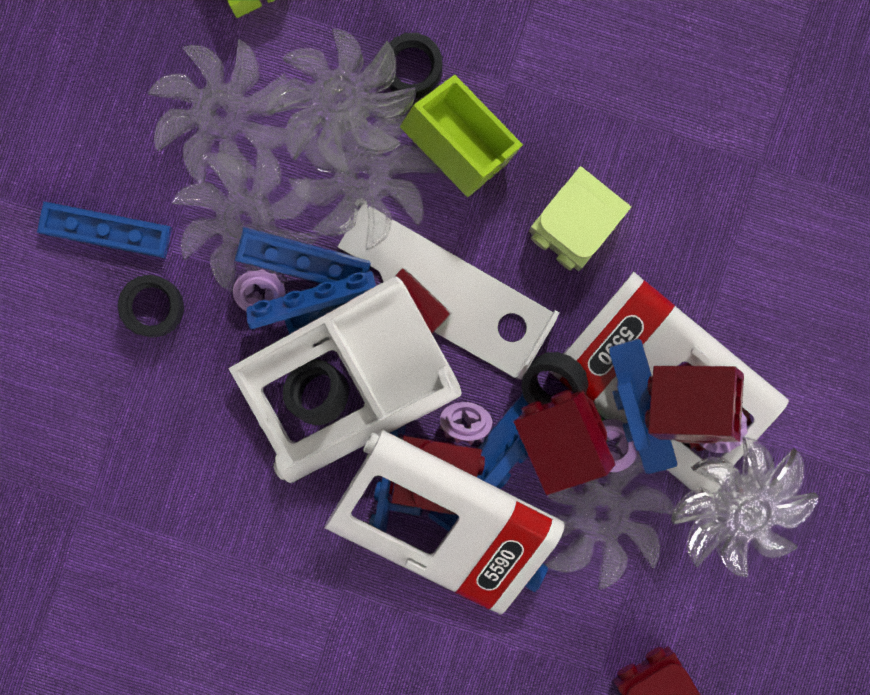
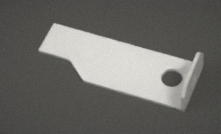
M365 203L362 204L338 245V248L354 257L369 260L370 266L380 272L383 282L393 278L402 268L406 269L452 313L435 331L436 334L518 380H521L560 313L556 310L554 312L548 310ZM512 313L524 319L526 333L521 340L508 342L499 335L498 323L504 315Z

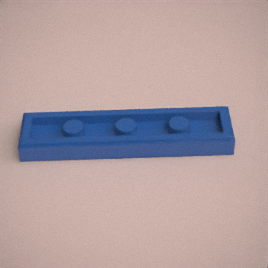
M43 201L37 233L41 235L166 259L172 227L45 201Z
M246 227L242 229L235 254V261L318 283L335 282L348 278L350 275L358 272L366 273L371 265L369 260Z

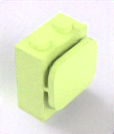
M580 166L529 229V232L533 234L531 240L543 250H547L549 247L558 254L556 260L571 271L575 268L577 271H580L630 210L631 206Z

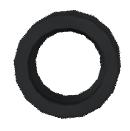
M404 33L395 37L386 46L382 55V73L387 86L395 94L405 98H421L432 92L438 86L442 76V55L438 46L429 37L419 33ZM406 48L423 50L431 61L429 76L418 84L402 82L396 77L393 70L395 57Z
M154 275L138 276L128 282L120 292L117 304L119 317L125 327L135 334L151 338L165 336L173 331L182 320L184 311L183 297L177 287L168 280ZM150 287L162 290L170 302L168 316L158 325L152 326L139 322L132 309L133 300L138 292Z
M547 352L538 356L523 375L521 388L523 397L528 404L540 401L542 405L552 402V396L543 391L539 385L537 376L541 371H552L560 374L572 387V394L583 390L586 396L588 389L587 374L581 364L571 356L560 352Z
M313 359L291 371L283 386V400L286 408L303 422L315 426L327 424L336 419L344 410L349 398V385L345 376L327 361ZM326 375L331 380V389L328 397L320 406L310 410L305 409L302 406V393L305 386L317 376Z

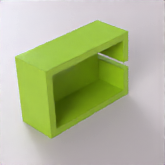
M453 75L415 103L400 125V128L467 197L503 169L523 146L456 75Z

